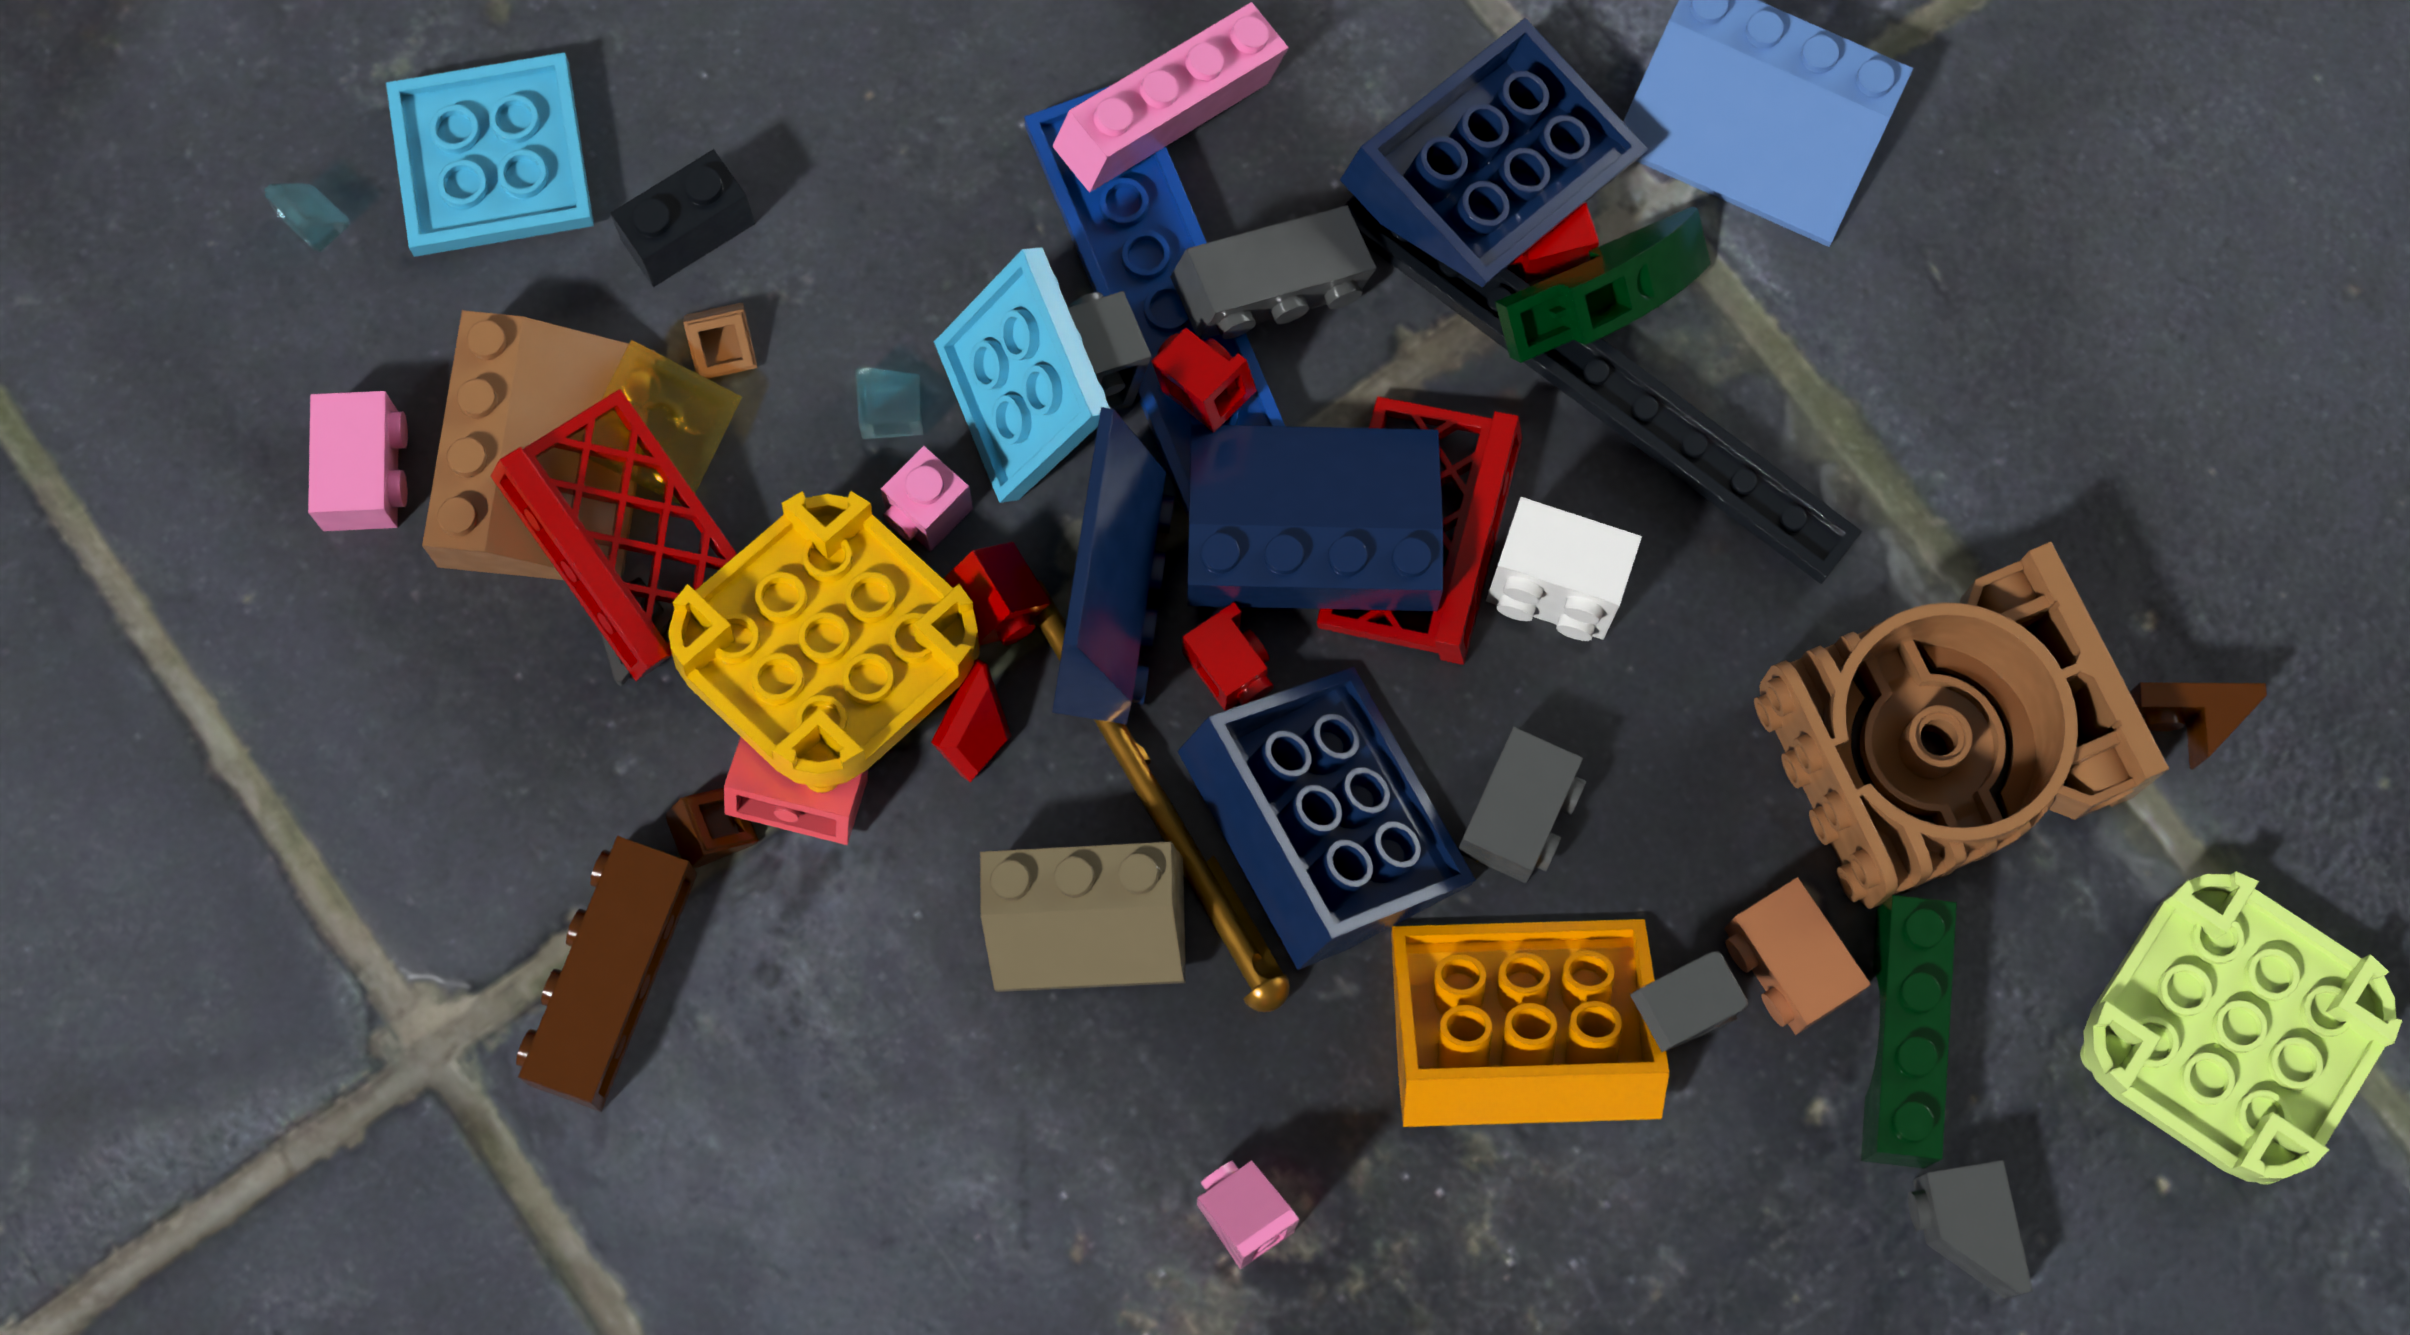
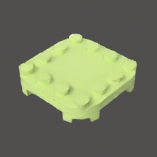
M2236 871L2232 874H2204L2192 880H2187L2176 887L2156 907L2093 1006L2083 1031L2084 1043L2081 1047L2080 1056L2082 1063L2093 1073L2095 1080L2115 1099L2224 1172L2247 1182L2268 1185L2314 1167L2330 1150L2325 1145L2384 1048L2395 1043L2402 1020L2396 1019L2395 997L2384 976L2389 971L2371 954L2363 958L2355 955L2256 890L2255 887L2259 883L2258 880Z

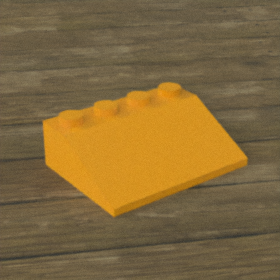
M1645 919L1392 926L1397 1060L1403 1127L1662 1119L1669 1078L1666 1051L1661 1052L1630 996L1631 993L1655 981Z

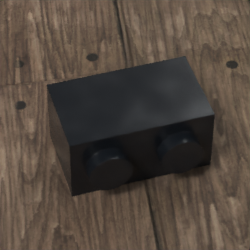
M714 149L610 213L622 243L653 287L755 225L747 195Z

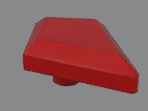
M979 659L974 660L973 667L959 687L931 741L960 776L970 783L1011 737L989 667Z

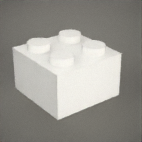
M1520 497L1486 601L1496 604L1497 610L1501 614L1515 620L1531 621L1535 617L1556 624L1557 631L1567 637L1581 641H1590L1592 637L1604 640L1620 606L1642 536Z

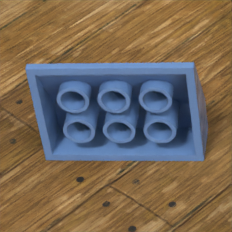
M1679 0L1623 122L1648 148L1644 155L1636 160L1637 162L1830 247L1913 68L1759 0Z

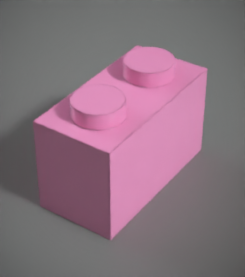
M386 391L310 394L308 513L323 531L398 528V507H406L408 495L405 472L398 470V449L407 447L408 426L405 413L397 410Z

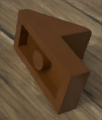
M2140 682L2130 691V694L2150 731L2178 730L2183 728L2186 723L2190 769L2193 770L2218 749L2267 696L2266 683Z

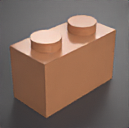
M1798 877L1735 916L1724 928L1730 937L1725 943L1731 957L1745 973L1750 970L1753 971L1766 991L1761 995L1766 1009L1780 1026L1783 1027L1788 1024L1795 1035L1854 999L1871 985Z

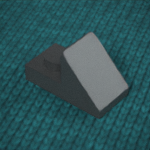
M1718 951L1710 952L1630 994L1661 1052L1718 1031L1737 1020L1736 1014L1745 1010L1748 1006L1747 998L1722 954Z

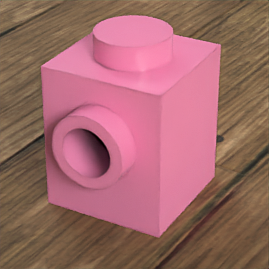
M925 446L880 489L886 512L883 514L885 520L903 538L910 541L915 537L930 552L973 509L969 485Z

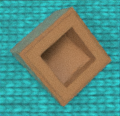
M743 303L684 316L683 323L698 381L758 368Z

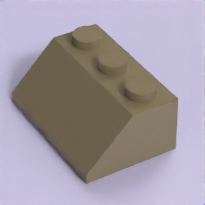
M1172 842L980 852V915L993 986L996 992L1186 983L1183 856Z

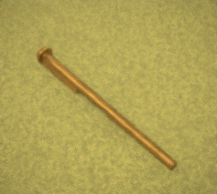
M1038 580L1051 603L1035 617V620L1060 661L1066 622L1044 584ZM1094 719L1164 841L1172 842L1183 856V873L1252 990L1244 997V1002L1250 1008L1259 1012H1271L1278 1009L1284 1004L1289 994L1290 985L1286 974H1283L1215 856L1213 855L1209 860L1205 861L1167 794L1150 771L1148 765L1151 763V759L1145 749L1136 743L1126 724Z

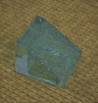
M270 184L264 189L266 192L265 197L278 217L314 251L318 250L321 252L350 224L349 219L312 185Z

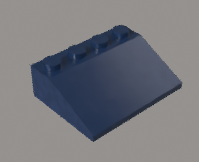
M1524 18L1363 144L1340 181L1381 225L1483 288L1644 155L1648 148L1537 29Z
M1101 407L1052 713L1127 724L1131 703L1139 705L1144 703L1149 668L1137 666L1140 645L1152 647L1158 610L1146 608L1149 588L1158 590L1161 588L1166 553L1154 550L1157 532L1169 533L1174 496L1163 495L1165 470L1118 413L1111 408Z
M1191 424L1187 606L1227 607L1235 602L1238 607L1438 610L1443 592V518L1438 430L1221 425L1215 432H1212L1205 425Z
M1354 667L1209 716L1177 751L1297 970L1344 952L1471 886L1476 881Z

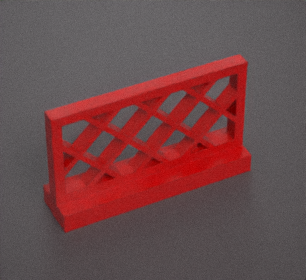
M621 389L613 392L522 449L520 446L499 459L490 475L635 681L656 669L662 662L672 656L670 641H665L651 621L655 600L673 604V601L680 594L657 589L662 558L696 565L692 586L696 590L703 584L705 567L719 570L737 555ZM613 410L629 431L626 451L591 444L595 422ZM584 429L582 441L569 439ZM637 443L645 455L635 453ZM552 448L580 453L575 483L550 478L537 458ZM589 455L624 463L619 493L584 486ZM633 465L657 470L665 482L662 502L628 495ZM561 493L573 495L571 506ZM673 494L681 506L671 505ZM582 497L616 504L611 535L589 531L585 528L578 518ZM625 507L660 514L655 544L620 537ZM669 516L693 521L701 533L698 554L664 547ZM597 544L609 546L607 557ZM709 545L718 558L707 556ZM618 549L653 556L648 587L627 583L622 580L615 570ZM634 596L645 598L644 610Z
M1377 396L1369 428L1385 429L1387 418L1394 417L1413 421L1418 429H1428L1426 424L1438 426L1433 430H1438L1439 440L1456 430L1479 434L1475 452L1454 465L1451 464L1439 446L1440 463L1445 469L1440 472L1441 487L1453 481L1463 497L1460 509L1443 519V547L1447 551L1448 557L1446 565L1443 567L1442 596L1438 610L1433 611L1428 634L1401 628L1392 614L1395 610H1371L1355 619L1336 615V609H1320L1316 623L1319 629L1438 653L1442 661L1465 665L1522 442L1519 416L1494 411L1493 418ZM1470 470L1467 484L1465 485L1460 475ZM1455 526L1452 542H1450L1445 532ZM1385 617L1390 626L1375 622Z

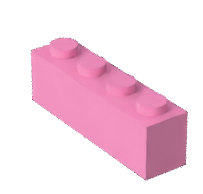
M1251 2L1069 110L1052 147L1090 193L1266 86L1289 47Z

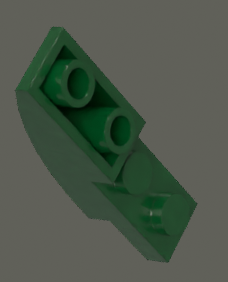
M1691 206L1589 251L1590 261L1495 301L1509 357L1522 363L1572 340L1587 345L1641 318L1684 290L1711 264L1698 208Z

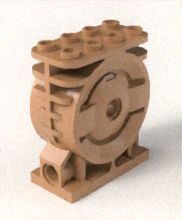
M2052 542L2028 551L2018 562L1976 579L1962 595L1959 603L1927 604L1902 611L1881 623L1871 626L1864 632L1857 634L1853 631L1843 635L1831 646L1824 648L1820 645L1810 649L1800 659L1791 663L1785 660L1771 666L1760 682V696L1754 699L1755 709L1762 725L1768 732L1775 730L1785 750L1781 758L1790 782L1795 788L1803 787L1813 807L1809 811V817L1815 834L1822 844H1831L1841 864L1837 868V875L1843 891L1850 901L1856 902L1860 900L1868 909L1883 904L1892 895L1911 892L1925 882L1950 875L1957 868L1983 859L2014 843L2026 834L2048 810L2076 820L2108 805L2113 807L2134 798L2169 770L2163 755ZM1918 649H1920V651L1922 652V654L1924 655V657L1926 658V660L1931 665L1934 671L1945 672L1951 675H1955L1974 685L1977 689H1975L1968 683L1951 676L1941 674H1930ZM1857 670L1874 701L1861 728L1860 756L1867 774L1878 790L1871 783L1864 785L1859 777L1852 756V726L1858 708L1864 700V696L1852 680ZM1992 704L2002 717L2010 743L2009 770L2004 785L1997 795L2006 819H2003L1989 791L1999 777L2006 752L2004 729ZM1928 731L1939 735L1946 744V755L1938 756L1928 752L1922 745L1921 732ZM1902 810L1916 815L1931 816L1935 824L1917 819Z

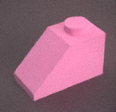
M1230 1161L1201 1181L1206 1192L1197 1197V1206L1240 1270L1294 1233L1299 1218L1253 1161H1250L1240 1169L1237 1168L1233 1161Z

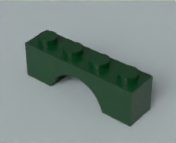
M1892 895L1876 911L1873 973L1877 978L1879 986L1880 1024L1875 1066L1864 1104L1861 1161L1925 1169L1943 1158L1957 902Z

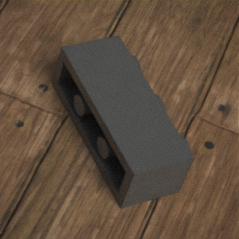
M1346 205L1187 248L1170 278L1196 336L1200 339H1206L1221 334L1223 339H1233L1247 333L1256 324L1274 319L1277 324H1285L1302 317L1309 309L1327 304L1329 309H1338L1353 303L1362 295L1361 290L1376 270V266Z

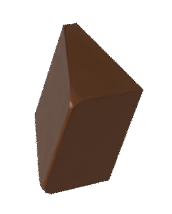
M724 787L681 797L666 813V820L681 859L689 861L693 868L704 866L751 847L759 841L751 821L725 815Z

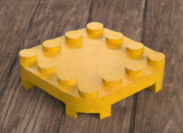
M803 491L782 502L783 515L699 588L694 590L688 584L673 601L674 612L668 630L670 649L675 667L688 687L776 771L796 783L807 785L808 788L819 793L829 792L836 788L838 784L847 783L868 770L960 687L973 667L974 660L978 659L980 653L973 602L961 585L958 584L955 588H952L872 514L870 502L850 491L848 497L824 494L805 498Z

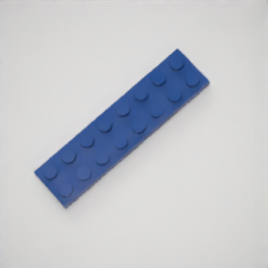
M1105 87L1025 116V128L1094 293H1102L1105 297L1124 291L1152 357L1138 390L1137 397L1189 519L1191 424H1204L1162 392L1151 360L1157 355L1163 342L1171 335L1180 333L1185 327L1195 334L1170 276L1187 248L1207 242L1166 146L1090 193L1052 147L1069 110L1108 88ZM1246 333L1233 339H1223L1221 334L1209 337L1219 342L1230 353L1232 358L1239 353L1247 359L1257 390L1222 425L1285 426Z

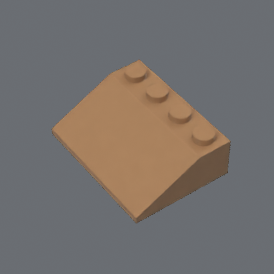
M462 310L422 543L423 548L438 568L563 580L490 475L499 459L520 446L522 449L618 389L622 390L646 424L657 358L656 351L524 316ZM614 410L595 422L591 444L626 451L629 431ZM584 429L569 439L582 441ZM637 443L635 453L642 455V449ZM552 448L537 458L550 478L575 483L580 453ZM589 455L584 486L619 493L624 463ZM633 465L628 490V495L630 496L636 495L640 466ZM561 493L571 506L573 495ZM582 497L578 518L587 530L611 535L616 504ZM625 507L620 536L629 539L633 508ZM597 544L607 557L609 546ZM618 549L615 570L620 577L624 573L627 550Z

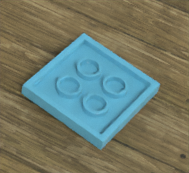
M565 52L386 82L408 245L414 257L594 226L570 67Z
M1042 247L1022 249L934 341L999 503L1020 500L1098 427L1101 407L1109 408L1105 392L1099 384L1083 346L1082 337L1076 329L1060 291L1058 280L1053 274Z

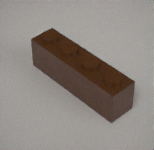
M620 836L616 837L611 852L603 850L600 853L590 879L591 886L596 887L587 910L579 909L575 913L567 932L566 945L571 946L563 969L555 968L545 984L541 1004L547 1006L540 1025L537 1030L529 1029L518 1050L516 1065L522 1067L518 1077L526 1084L602 1112L696 879L697 873L689 861Z

